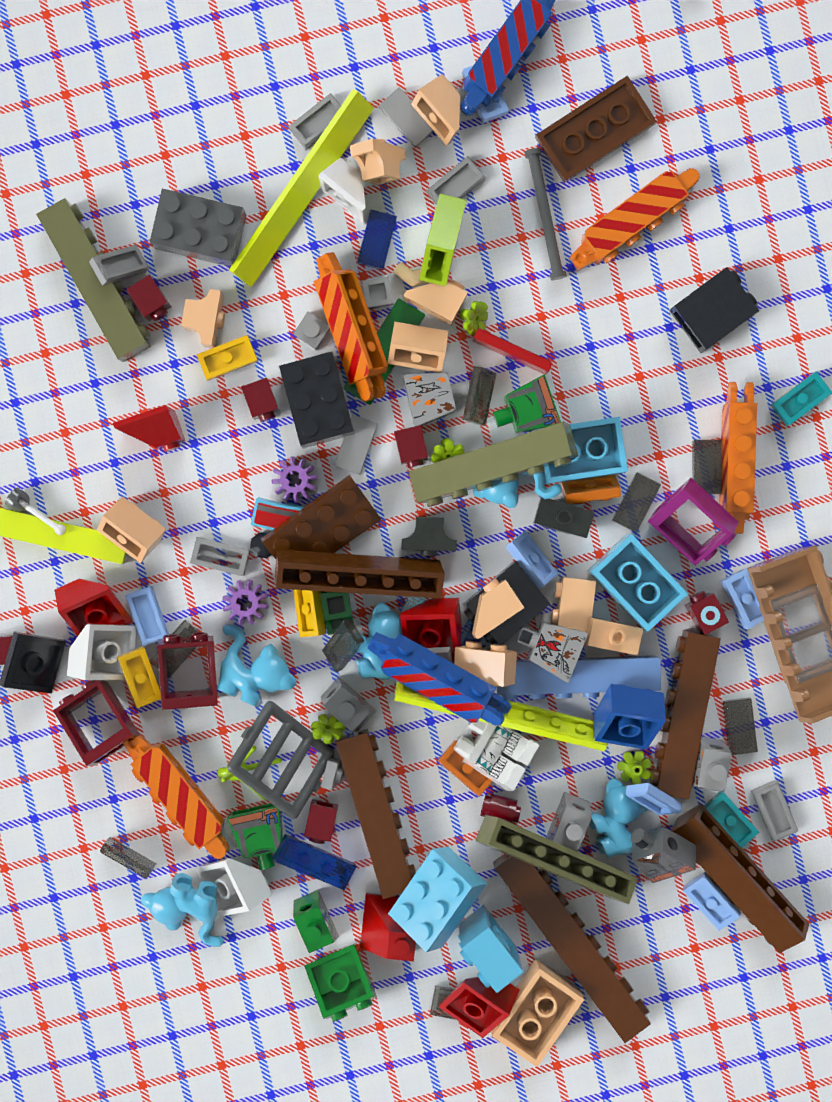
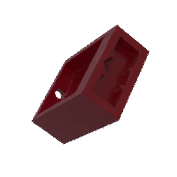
M206 632L192 633L191 637L180 638L179 634L164 635L163 639H158L157 649L162 710L218 706L213 636H208ZM207 646L210 689L169 692L166 649Z
M105 680L88 681L81 687V692L75 696L70 694L59 701L60 706L53 710L86 766H96L124 747L123 743L126 740L130 742L133 738L140 736L108 681ZM102 693L123 729L93 748L72 712Z

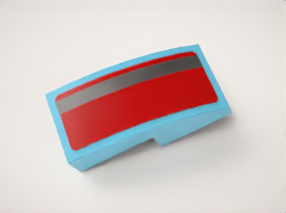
M258 497L255 501L251 525L273 530L305 506L290 502L283 504Z

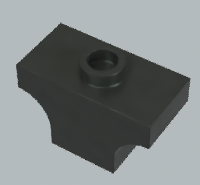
M540 497L533 523L566 534L587 538L594 511Z
M416 517L415 531L411 536L402 539V550H421V556H437V551H456L457 540H453L445 534L443 528L444 518Z

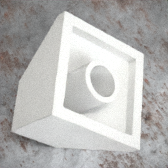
M340 158L318 176L321 190L361 223L365 224L367 214L364 186L360 174L361 169L351 160L346 162Z
M87 624L69 648L67 676L82 680H125L117 656L135 650L136 626Z
M230 858L196 868L201 881H210L218 886L216 899L219 917L250 911L272 895L268 881L263 876L261 870Z

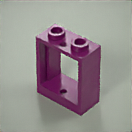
M691 477L659 505L647 521L695 566L703 559L706 562L709 561L718 551L716 548L721 544L724 546L728 545L735 538L736 533L734 531L739 523ZM688 499L720 528L718 532L702 545L670 516Z

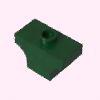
M321 591L320 596L328 635L355 631L349 593Z

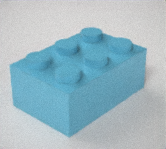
M620 417L570 424L579 456L571 458L572 463L557 468H555L554 464L546 466L543 473L546 485L628 472Z
M633 534L624 535L587 570L634 622L647 632L688 595Z
M449 846L432 849L388 914L425 952L436 950L445 945L488 883Z
M484 904L459 923L458 938L461 941L459 945L462 949L460 953L469 966L474 964L479 970L477 975L487 988L491 986L498 993L524 972L516 945Z

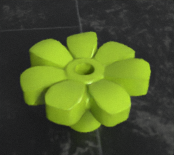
M473 301L470 310L462 309L460 311V319L466 320L463 328L468 331L467 334L474 336L477 329L485 330L486 324L483 321L488 319V312H486L488 305L485 302Z
M445 438L441 440V445L434 447L431 461L436 463L464 454V446L462 444L454 446L453 441Z
M321 714L318 716V721H314L311 724L312 736L315 739L323 738L325 744L333 743L334 738L337 740L343 738V730L346 729V726L334 715L328 719L326 714Z
M637 750L634 756L629 751L622 754L625 762L619 761L617 769L624 771L620 774V778L624 782L629 781L631 778V783L636 785L641 783V777L645 780L650 777L651 773L646 768L651 767L652 763L648 758L643 759V752Z

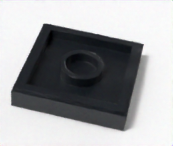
M14 631L1 674L0 686L52 694L66 641Z

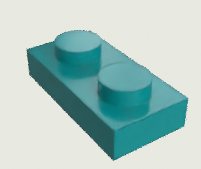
M815 371L773 402L771 407L786 426H790L831 395L832 391L817 371Z
M719 791L704 805L708 812L741 848L759 833L723 791Z

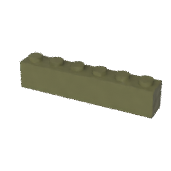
M64 198L37 213L38 219L117 359L125 362L150 348L151 345L147 339L151 338V335L143 323L138 324L134 317L138 312L131 300L125 301L121 293L124 290L122 283L117 281L102 286L89 263L91 258L102 255L104 252L98 253L94 245L98 241L89 227L85 229L80 221L84 216L77 204L71 205Z
M561 422L411 470L409 475L417 503H427V506L431 507L442 504V498L452 496V499L465 497L468 495L467 491L477 488V491L491 489L494 487L493 483L500 480L503 481V484L519 480L518 475L528 472L529 476L545 472L544 467L552 464L555 465V468L569 465L572 463L571 458L578 457L579 455L570 424Z
M485 815L476 838V842L626 904L630 903L638 880L635 876L498 817Z

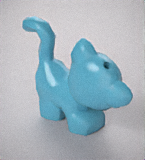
M544 473L531 475L535 479L536 494L543 499L555 498L562 492V487L559 484H554L550 488L544 486ZM500 480L493 483V488L484 491H477V488L473 489L475 497L485 498L496 504H504L509 508H515L518 503V480L505 484Z
M380 602L374 607L373 617L368 623L369 637L366 639L365 636L358 633L350 635L353 650H356V653H363L362 658L356 659L358 673L362 679L375 677L388 680L391 678L385 675L380 668L383 661L368 649L374 634L378 632L393 639H396L399 633L403 635L400 616L391 611L385 602Z
M226 624L223 627V633L234 636L235 641L228 648L226 657L221 663L218 690L233 697H236L240 691L242 692L240 700L259 708L262 702L261 695L257 693L259 689L273 693L280 689L290 690L296 685V679L289 673L287 664L278 655L274 645L269 644L261 650L260 656L252 663L251 669H248L237 656L239 650L246 642L243 629L230 624Z
M616 778L609 780L606 785V796L603 801L606 815L602 816L599 813L592 812L589 824L590 828L596 829L598 834L603 833V835L595 840L600 853L606 854L607 858L632 853V833L627 830L625 824L634 822L639 815L648 810L625 795L627 786L623 785Z
M179 873L175 874L171 887H166L156 893H146L141 897V903L149 909L151 915L158 922L165 924L167 929L177 930L188 913L203 922L198 934L204 944L220 947L224 943L221 936L209 934L214 927V922L218 915L216 899L218 886L215 883L202 881L196 890L192 886L191 876Z

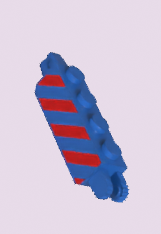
M555 0L519 1L463 81L464 91L467 92L460 105L463 115L470 116L475 114L481 104L486 107L491 99L497 102L506 89L502 85L506 78L512 81L521 68L517 64L521 57L527 60L536 47L532 43L536 36L542 39L551 26L547 21L553 13L551 8Z
M376 632L370 640L368 649L383 661L380 668L385 675L470 723H476L480 718L495 726H501L504 722V715L509 713L511 703L494 693L496 687L400 633L396 639Z

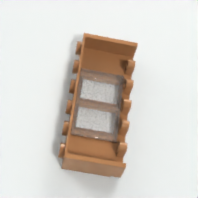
M817 545L801 547L747 568L760 604L761 615L764 617L766 630L784 682L789 689L799 722L812 724L832 716V582L826 575L823 566L824 559Z

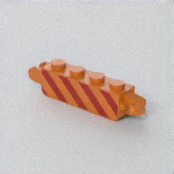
M689 168V170L687 169L677 177L673 172L665 171L587 228L582 235V245L569 257L575 268L579 271L593 263L598 265L603 260L606 264L620 254L618 252L619 248L625 244L629 248L642 238L640 233L648 228L651 232L663 223L662 217L668 212L674 215L685 206L683 201L689 196L688 191L699 181L700 174L694 168Z
M325 253L316 259L320 278L313 282L349 385H356L359 396L363 401H370L373 397L376 399L383 398L386 394V387H384L382 374L386 373L388 364L356 272L351 269L342 270L335 253Z
M729 382L727 387V404H724L722 409L719 504L739 522L734 533L743 534L744 520H749L750 513H754L757 403H754L753 382H746L744 387V403L737 402L738 387L736 382Z
M141 734L130 742L126 740L123 744L133 760L130 764L133 767V775L139 782L144 781L150 788L149 794L152 799L158 804L162 803L167 810L166 815L174 825L178 824L184 831L183 836L191 846L195 845L198 849L204 846L214 859L224 858L229 849L228 841H226V838L221 833L225 819L165 744L156 743L152 745Z

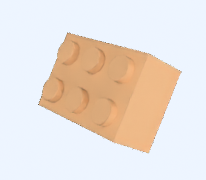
M535 959L516 986L519 992L510 1015L491 1031V1034L496 1040L538 1067L584 1001V997L579 987L538 959Z

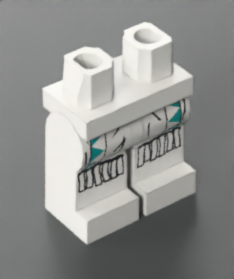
M481 721L476 723L468 722L467 728L478 735L474 742L461 736L454 746V750L464 757L462 762L467 763L506 791H514L526 770L523 767L529 765L539 744L524 738L510 728L495 726Z

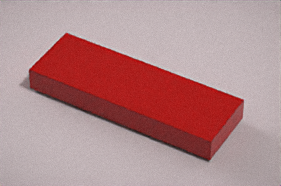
M480 328L477 329L472 341L544 375L549 372L553 364L548 359Z

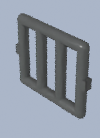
M268 701L253 725L246 727L241 735L243 741L228 763L227 769L287 816L296 819L312 792H317L322 782L319 780L325 772L327 761L333 758L335 752L321 739H315L310 730L276 703ZM273 715L283 724L253 774H251L240 765L267 721ZM293 731L302 738V741L272 790L261 780L290 732ZM312 746L322 755L292 805L281 796Z

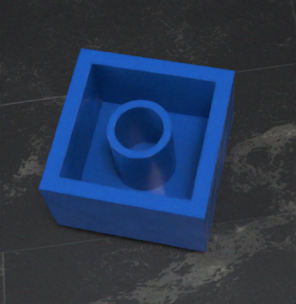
M610 684L593 713L594 741L647 750L666 721L664 693L650 689L627 687L622 684Z

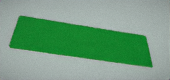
M400 298L397 299L377 332L387 364L394 322L419 326L425 317L423 312ZM388 364L386 373L382 374L384 383L395 365ZM347 381L344 390L362 400L356 385H349ZM373 397L372 400L364 402L371 405L375 398Z

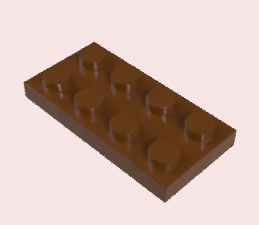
M627 75L537 133L535 139L562 181L566 183L654 126L657 120Z
M348 475L262 537L261 541L275 559L277 549L335 553L380 521L381 518L352 477Z

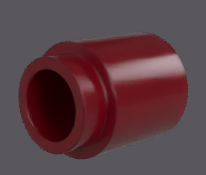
M492 794V796L485 795L480 816L485 817V815H489L510 823H518L521 807L517 806L518 800Z

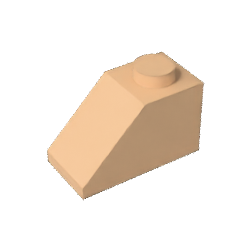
M441 74L419 89L411 105L447 146L459 130L460 94L455 86Z
M451 279L447 282L446 286L430 283L407 290L404 294V301L452 325L468 292L464 291L465 287L462 284Z
M494 579L483 587L485 592L479 596L472 631L474 638H481L524 609V606L506 580L498 582L497 579Z

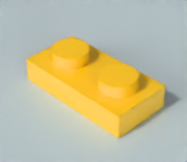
M248 335L196 354L207 381L258 362Z
M293 590L299 636L325 635L326 629L320 596L321 592Z
M140 647L117 656L135 707L140 708L160 700L161 692L145 648Z

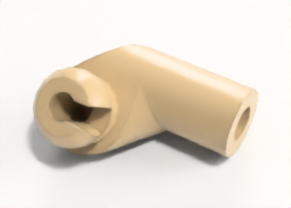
M400 262L393 271L396 276L411 287L430 283L419 280L421 268L411 270Z

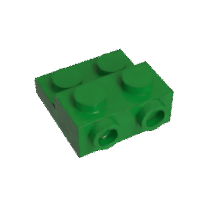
M356 944L304 965L323 1019L331 1018L332 1022L338 1021L348 1016L347 1010L354 1007L358 1011L366 1009L373 1005L371 1000L377 998Z

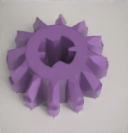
M294 456L290 457L291 466H288L284 460H281L280 464L284 470L280 471L276 468L273 470L275 474L280 475V479L271 480L272 484L282 485L275 490V493L279 495L286 490L284 495L285 501H289L292 493H294L295 503L300 502L299 493H302L304 498L309 499L310 495L306 491L307 487L313 491L317 489L316 486L309 484V481L318 480V475H308L315 467L309 465L303 469L306 464L305 458L300 460L298 466H296V458ZM294 472H298L302 482L300 485L295 484L296 487H291L292 482L288 478L290 474L295 476Z
M249 579L247 581L246 588L243 582L238 580L236 581L238 591L233 586H228L227 590L233 596L225 595L222 600L231 604L223 607V611L233 610V613L229 616L231 621L239 615V625H244L246 617L249 624L253 625L255 624L254 615L259 619L264 617L259 608H269L268 604L261 603V600L269 596L267 593L259 596L258 592L263 587L261 584H258L253 590V580ZM244 595H247L248 600L252 602V606H248L247 610L243 609L242 603H239L240 599L245 598Z

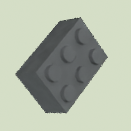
M162 188L150 243L156 250L231 267L238 255L247 215L244 208Z

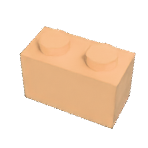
M394 322L388 364L442 373L449 331Z
M122 496L103 515L97 531L141 563L160 543L166 528L140 510L136 504Z
M561 577L560 582L555 583L554 598H558L557 609H552L551 624L586 632L589 617L592 618L596 581Z
M466 641L465 646L455 647V665L492 686L505 687L515 684L517 651L507 650V645L491 644L490 648L482 647V642Z

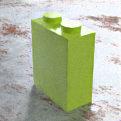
M439 194L426 243L419 280L446 286L467 200Z

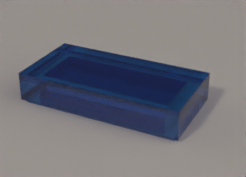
M370 209L357 264L384 271L397 216Z

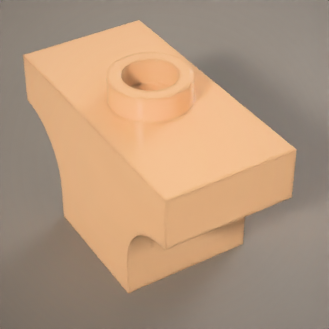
M369 139L350 145L351 157L360 166L362 181L381 185L400 179L399 166L400 162L406 159L405 148L386 143L384 139Z
M209 289L207 296L201 300L185 299L181 326L185 330L199 333L201 344L207 348L216 347L218 330L223 329L225 313L221 312L224 295L220 290Z
M589 617L586 631L588 636L584 644L638 655L643 628Z

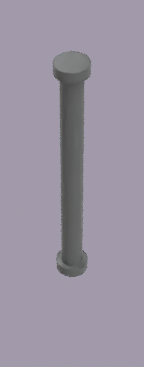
M532 148L526 150L524 154L530 164L552 270L550 278L551 281L566 278L567 275L566 271L562 269L539 159L541 150L540 148Z

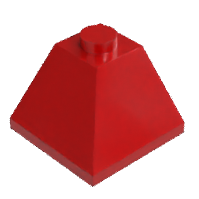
M167 405L113 423L115 429L157 449H164V452L180 448L179 443L186 441L176 411Z
M79 578L54 590L58 613L77 637L87 624L128 625L133 623L131 616L108 585Z
M432 598L400 613L403 636L425 648L450 647L452 662L455 661V647L461 646L462 620L459 598Z
M366 893L360 948L386 959L414 962L415 940L388 914L400 896L383 899L381 894Z
M479 977L467 978L440 1003L439 1008L481 1038H484L510 1015L519 989L509 983L496 993L491 986L487 988Z

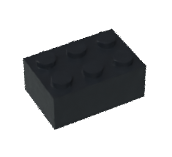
M332 351L279 365L297 436L302 448L355 434Z

